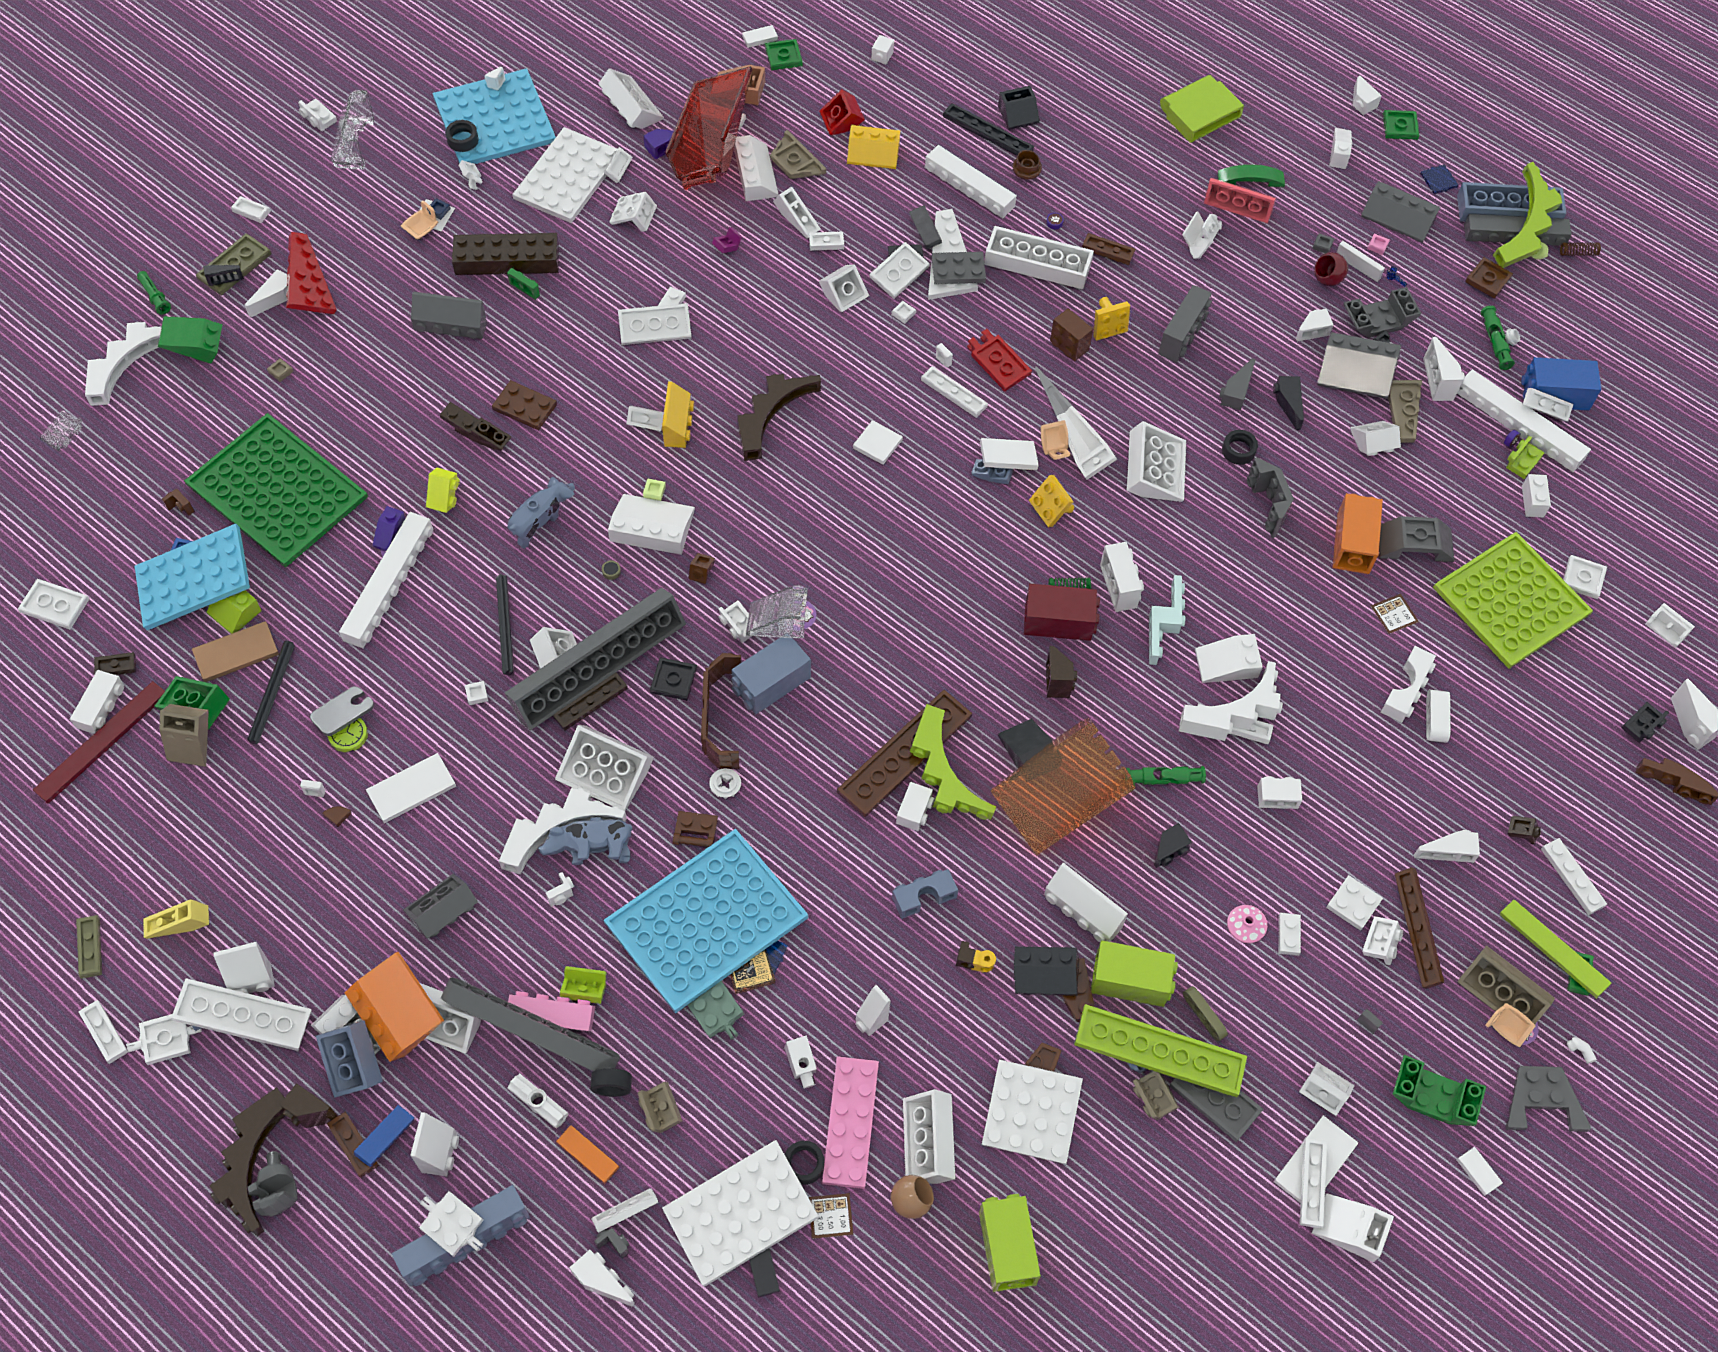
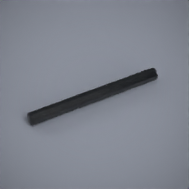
M499 574L496 577L502 673L504 675H511L514 672L508 582L506 575Z
M286 640L282 645L247 738L251 744H258L295 647L291 641Z

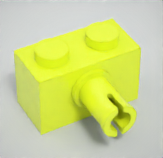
M437 467L429 473L427 508L447 513L451 508L455 507L457 502L455 491L460 484L458 483L460 480L457 477V473Z

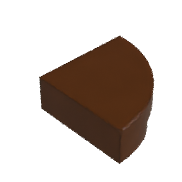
M336 806L325 810L322 814L335 826L339 827L352 812L348 808Z

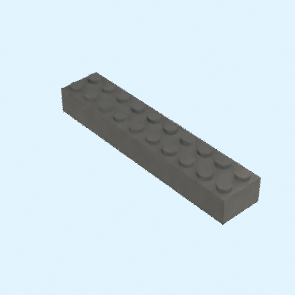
M660 588L506 691L505 695L519 721L526 728L532 730L685 626V620L674 596L665 589Z

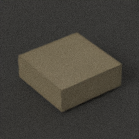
M281 358L267 368L268 373L279 382L294 372L292 367Z

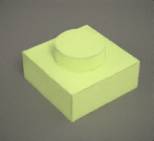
M647 479L643 497L661 501L666 483Z

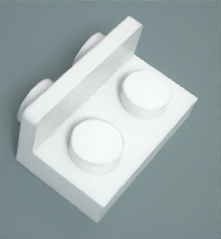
M317 99L308 104H305L303 101L298 102L300 114L319 130L323 131L337 122L336 116Z
M1374 916L1362 951L1363 954L1384 959L1386 965H1391L1392 959H1395L1397 955L1398 941H1401L1403 937V930L1400 928L1399 922Z

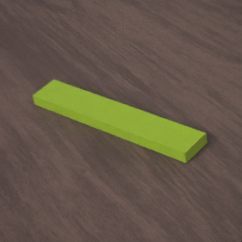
M1513 900L1500 912L1499 915L1596 999L1611 985L1607 978L1517 901Z

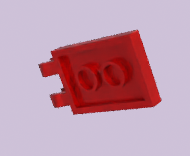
M985 329L981 332L983 336L980 337L984 344L980 345L974 337L968 340L969 345H967V348L972 352L971 356L1004 392L1031 375L1032 370L999 334L994 337L988 329Z

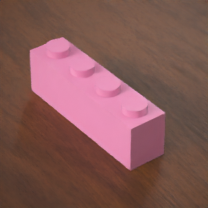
M516 991L515 995H509L508 1002L563 1028L592 1031L595 1006L590 1005V1001L578 999L577 1003H569L570 998L557 997V1001L549 1000V995L537 994L536 998L528 997V993Z

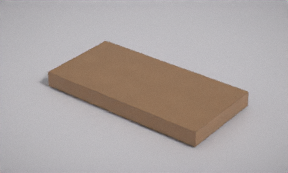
M266 621L192 648L204 682L279 655Z

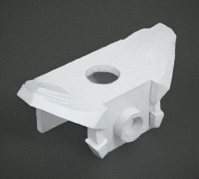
M1196 212L1182 234L1194 259L1202 257L1204 252L1214 242L1213 239L1218 230L1222 228V221H1218L1215 214H1209L1204 223L1199 212Z

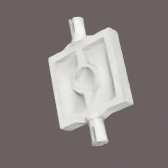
M173 1014L139 1023V1041L126 1044L127 1050L130 1053L141 1049L144 1052L145 1063L147 1065L191 1053L189 1035L202 1032V1029L195 1031L192 1026L187 1027L184 1023L172 1021L171 1017Z
M450 1191L437 1204L432 1202L427 1196L424 1200L428 1204L421 1201L420 1204L430 1212L419 1228L448 1253L455 1256L467 1244L477 1252L480 1248L474 1243L482 1248L483 1243L475 1238L474 1235L476 1229L484 1220Z

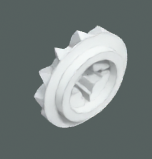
M732 769L717 770L710 778L711 791L717 797L720 796L725 799L730 796L734 797L740 790V776ZM722 779L726 783L730 782L729 789L722 786Z

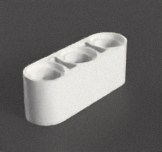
M1428 690L1426 698V738L1429 741L1444 743L1449 741V692Z

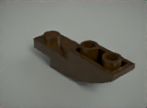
M449 402L440 413V418L454 426L456 432L488 448L502 451L512 437L482 417L477 419L452 402Z

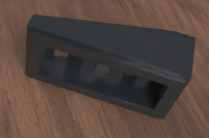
M239 265L203 266L209 286L244 279Z

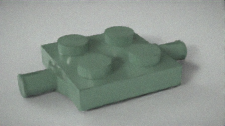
M722 981L687 1005L709 1038L723 1031H726L731 1040L735 1039L734 1036H738L732 1025L745 1014Z

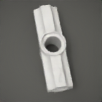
M521 1074L515 1076L510 1082L508 1090L526 1103L533 1112L538 1113L555 1128L564 1123L568 1112L550 1099L543 1090L538 1089ZM535 1098H543L542 1103L538 1105L533 1104Z

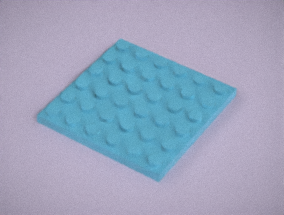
M527 68L505 74L506 80L499 90L488 88L484 79L433 93L445 128L456 120H468L476 126L479 141L475 148L466 152L454 150L459 164L462 160L478 164L548 145L554 141L556 136ZM459 132L455 134L452 138L456 140H464L469 138L472 134L468 132Z

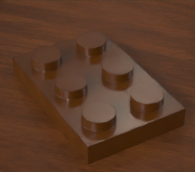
M510 380L492 404V410L539 431L557 406V401Z

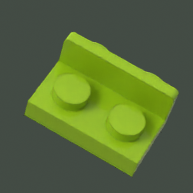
M1528 436L1525 441L1522 439L1516 447L1518 450L1516 452L1512 451L1507 458L1509 463L1506 468L1523 479L1528 476L1545 453L1530 444L1531 436Z

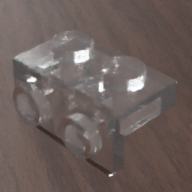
M62 410L40 436V439L57 451H60L63 447L67 448L72 441L70 438L73 434L77 435L83 428L81 425L82 419L80 417L76 419Z

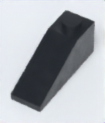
M1279 376L1277 383L1273 385L1276 401L1295 429L1300 430L1304 421L1300 377Z

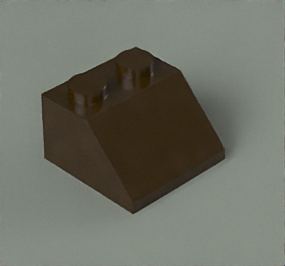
M1049 646L1046 660L1047 698H1070L1071 691L1075 690L1077 671L1074 670L1072 661L1056 647Z
M297 1083L279 1104L284 1110L282 1114L296 1127L299 1124L305 1128L324 1125L337 1117L331 1106Z

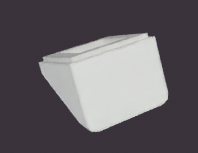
M499 67L485 75L488 88L500 89L506 80L503 67Z

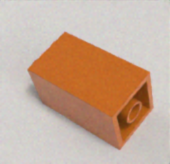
M1345 494L1337 513L1332 568L1370 574L1379 554L1383 499L1359 496L1357 494Z

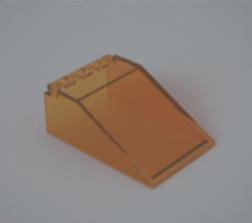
M1089 717L1058 736L990 790L1036 856L1136 788L1134 780L1124 766L1118 770L1116 769L1121 764V761L1114 751L1111 750L1105 753L1110 746L1104 737L1100 734L1094 738L1093 735L1099 730Z

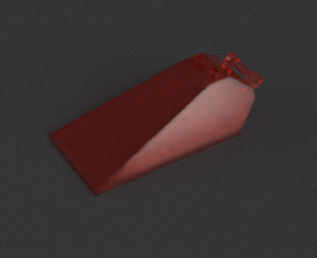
M751 66L694 81L665 151L676 178L682 182L685 190L704 183H715L716 176L727 174L753 70Z

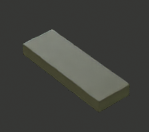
M94 915L78 918L76 923L79 977L83 979L102 975L100 917Z

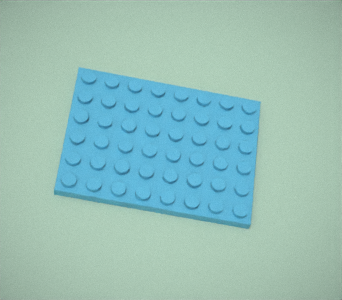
M734 829L604 919V923L676 1014L809 917L807 912L747 841Z

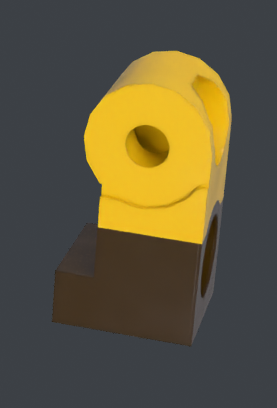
M961 941L955 966L984 973L993 970L996 956L992 951L969 948V942Z

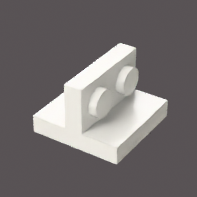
M1317 1062L1299 1092L1337 1116L1344 1103L1348 1100L1354 1085Z

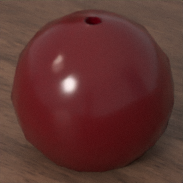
M1324 253L1317 259L1314 266L1316 279L1325 286L1339 285L1344 281L1348 273V263L1339 253Z

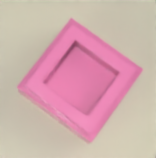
M1374 234L1367 249L1383 255L1390 240Z

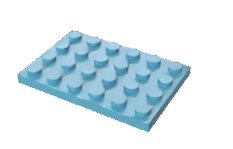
M237 524L135 565L143 628L146 630L155 628L250 588L240 527Z

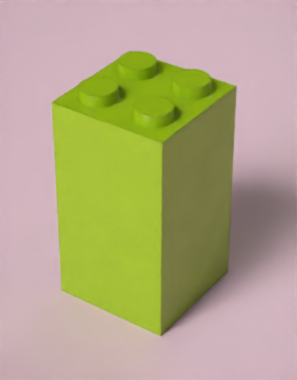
M1101 940L1095 957L1091 991L1093 994L1164 1007L1166 1001H1170L1171 994L1175 990L1173 977L1174 974L1176 975L1178 962H1174L1175 954Z
M1019 1194L1008 1195L1007 1199L998 1200V1197L985 1199V1202L981 1204L979 1217L992 1291L1036 1286L1041 1275L1026 1196L1020 1197Z

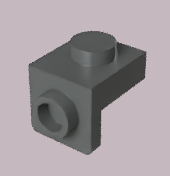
M613 1227L609 1230L601 1231L596 1236L597 1239L594 1242L598 1249L610 1241L622 1259L629 1254L627 1248L629 1246L628 1241L623 1234L618 1236Z

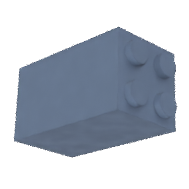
M786 633L732 669V690L737 697L740 696L744 700L745 707L749 711L752 710L756 715L811 678V659L789 633Z

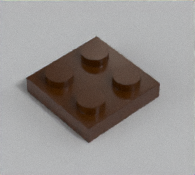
M1483 257L1466 278L1465 282L1495 299L1511 279L1513 273Z

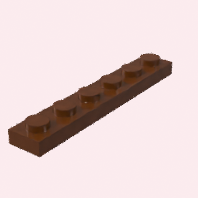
M1411 867L1395 873V878L1422 988L1428 989L1445 982L1417 871Z

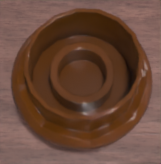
M1030 150L1019 152L1012 165L1015 175L1023 180L1034 179L1042 171L1039 156Z

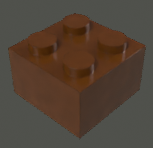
M1067 308L1053 320L1050 342L1064 352L1067 357L1076 361L1089 351L1093 328Z

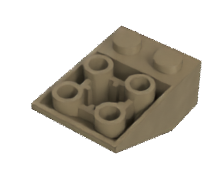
M169 704L160 711L159 730L167 761L206 766L209 710Z

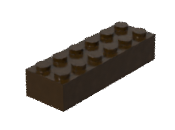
M557 233L453 235L452 265L455 275L507 274L511 268L523 274L559 273Z

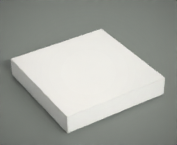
M872 420L853 444V449L884 465L901 443L903 436Z
M1571 555L1563 580L1575 592L1598 599L1607 567Z

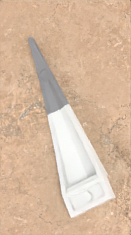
M1035 366L1058 421L1065 420L1068 445L1077 466L1088 480L1116 461L1117 458L1099 434L1078 413L1043 372Z

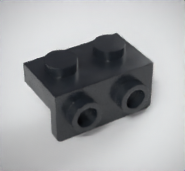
M1646 702L1621 728L1640 743L1644 738L1649 740L1656 733L1653 730L1656 726L1660 729L1667 722L1665 717L1669 712L1666 710L1661 714L1651 704Z

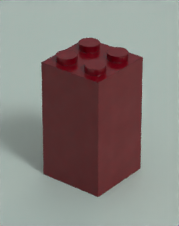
M1029 583L1025 601L1023 635L1091 641L1092 635L1096 634L1097 625L1099 624V613L1097 612L1100 606V597H1097V590Z

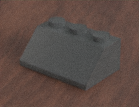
M452 874L403 909V911L420 933L428 939L439 934L440 930L446 925L454 923L462 913L472 910L478 901L467 884L455 874Z

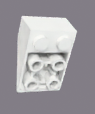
M341 995L311 1026L319 1034L362 1021L347 996ZM368 1030L372 1047L376 1054L381 1048Z
M1326 1193L1323 1228H1313L1311 1234L1371 1262H1375L1381 1255L1394 1216L1372 1206Z

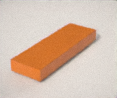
M572 1125L556 1141L559 1146L604 1184L619 1169V1165Z

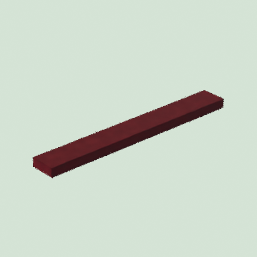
M152 681L33 789L34 793L49 804L149 713L165 690Z

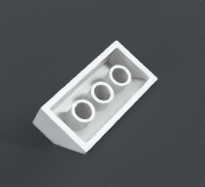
M609 68L598 83L603 89L602 92L611 99L610 102L619 109V114L626 118L627 124L632 128L644 129L664 118L631 76Z
M751 135L734 137V151L745 201L777 197L779 194L767 144Z
M1065 863L1059 867L1045 889L1044 895L1051 904H1056L1060 907L1067 917L1075 919L1082 929L1090 931L1098 942H1101V940L1111 942L1123 928L1128 913Z
M420 983L444 1019V1022L425 1039L466 1054L480 1026L481 1019L444 1002L441 999L443 991Z
M934 1089L903 1098L905 1176L918 1175L926 1179L929 1184L955 1180L952 1094Z

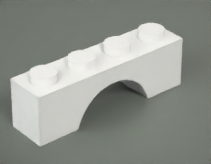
M1414 646L1403 667V670L1410 678L1411 686L1402 690L1393 689L1381 713L1401 723L1405 717H1410L1414 710V707L1411 706L1412 703H1417L1421 696V693L1418 692L1420 687L1424 689L1429 680L1426 677L1427 673L1431 674L1436 666L1433 663L1436 655Z

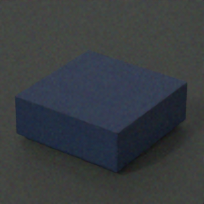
M437 198L430 204L435 211L436 218L440 220L451 209L449 204Z

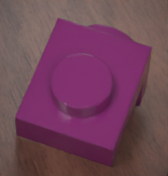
M729 227L727 234L715 237L712 244L721 253L736 251L742 236L733 227Z

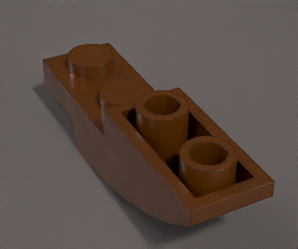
M1643 758L1636 767L1635 773L1641 774L1645 778H1653L1667 785H1673L1672 792L1679 794L1681 797L1691 798L1702 804L1712 805L1718 798V792L1705 779L1687 767L1667 758H1664L1660 763Z

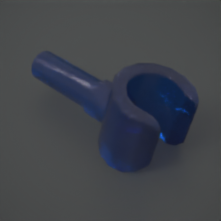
M1391 266L1390 271L1387 270V279H1395L1404 287L1408 285L1397 275V268L1395 266Z

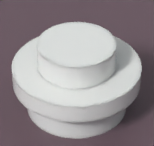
M1510 328L1506 331L1505 340L1512 346L1520 342V335L1517 329L1512 330Z

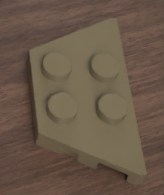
M786 130L782 140H779L777 147L771 152L770 159L790 179L826 174V168Z

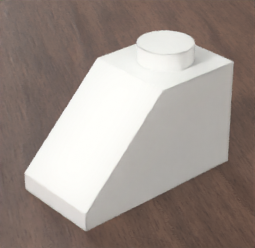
M1358 76L1354 86L1353 106L1361 114L1365 115L1378 107L1382 95L1361 76Z
M1317 309L1308 314L1299 328L1296 337L1297 341L1330 336L1333 322L1327 309Z

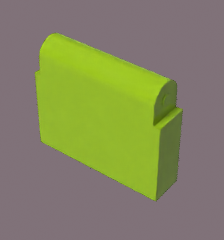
M1207 75L1160 100V106L1167 115L1166 119L1189 143L1240 118L1244 105L1221 81L1217 82L1211 75Z

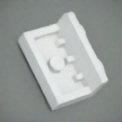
M736 601L725 610L722 607L718 609L720 621L724 626L728 625L731 628L729 631L734 639L738 638L743 643L760 631V627L739 601Z

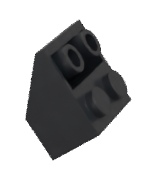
M1031 86L999 93L998 108L1008 130L1040 122L1036 96Z

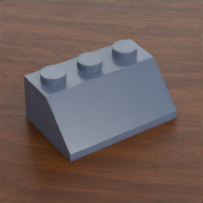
M365 1020L316 1036L334 1098L364 1090L383 1082Z

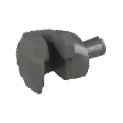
M276 1151L266 1155L267 1166L259 1170L257 1182L248 1186L249 1195L259 1197L258 1200L252 1203L255 1211L261 1216H277L291 1208L297 1201V1186L293 1173L288 1166L281 1164V1154H278Z

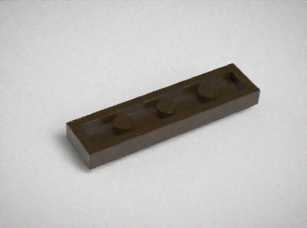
M615 672L553 715V718L566 731L627 690L628 686Z

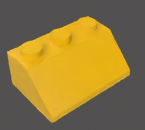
M851 125L847 164L896 169L901 130Z
M668 381L662 423L664 447L686 448V442L690 441L691 432L688 430V427L692 426L690 411H694V401H691V393L672 381Z

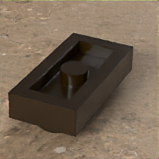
M135 653L94 657V675L97 670L113 675L136 673Z

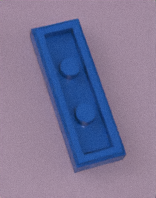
M397 1105L357 1147L354 1155L371 1167L413 1123L415 1117Z

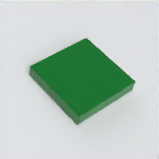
M796 39L765 43L771 71L803 66Z
M1384 110L1385 138L1418 140L1419 128L1416 111Z

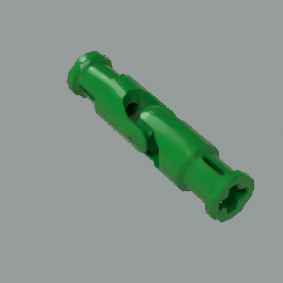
M1486 306L1480 313L1485 319L1484 325L1488 337L1493 344L1495 357L1499 360V369L1508 370L1515 365V361L1510 356L1509 344L1504 340L1505 333L1500 319L1496 316V307Z
M1179 766L1172 769L1168 767H1143L1136 770L1125 769L1126 785L1131 783L1156 785L1168 784L1170 782L1175 784L1201 782L1202 784L1206 781L1204 766H1200V768ZM1160 771V780L1154 777V772Z

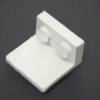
M646 192L623 196L617 202L610 223L613 225L632 220L641 232L647 231L657 205Z

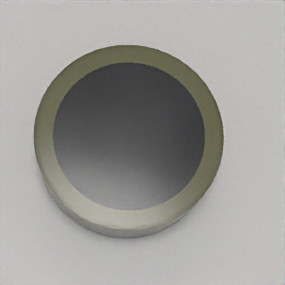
M613 560L605 562L602 565L603 576L609 580L618 578L621 574L619 563Z

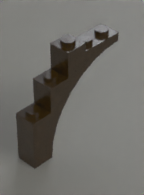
M784 374L766 376L768 394L753 395V413L737 415L744 461L762 459L761 445L768 423L783 406L794 399L821 391L820 375L785 379Z
M277 1087L232 1119L236 1124L233 1129L240 1139L221 1151L225 1158L222 1160V1163L229 1172L209 1185L213 1191L210 1195L217 1205L221 1203L226 1208L230 1206L236 1216L241 1215L244 1219L241 1224L248 1234L253 1232L257 1237L264 1232V1229L257 1218L252 1203V1195H249L248 1186L252 1184L254 1165L263 1143L278 1122L285 1117L282 1114L284 1110L279 1105L285 1097Z

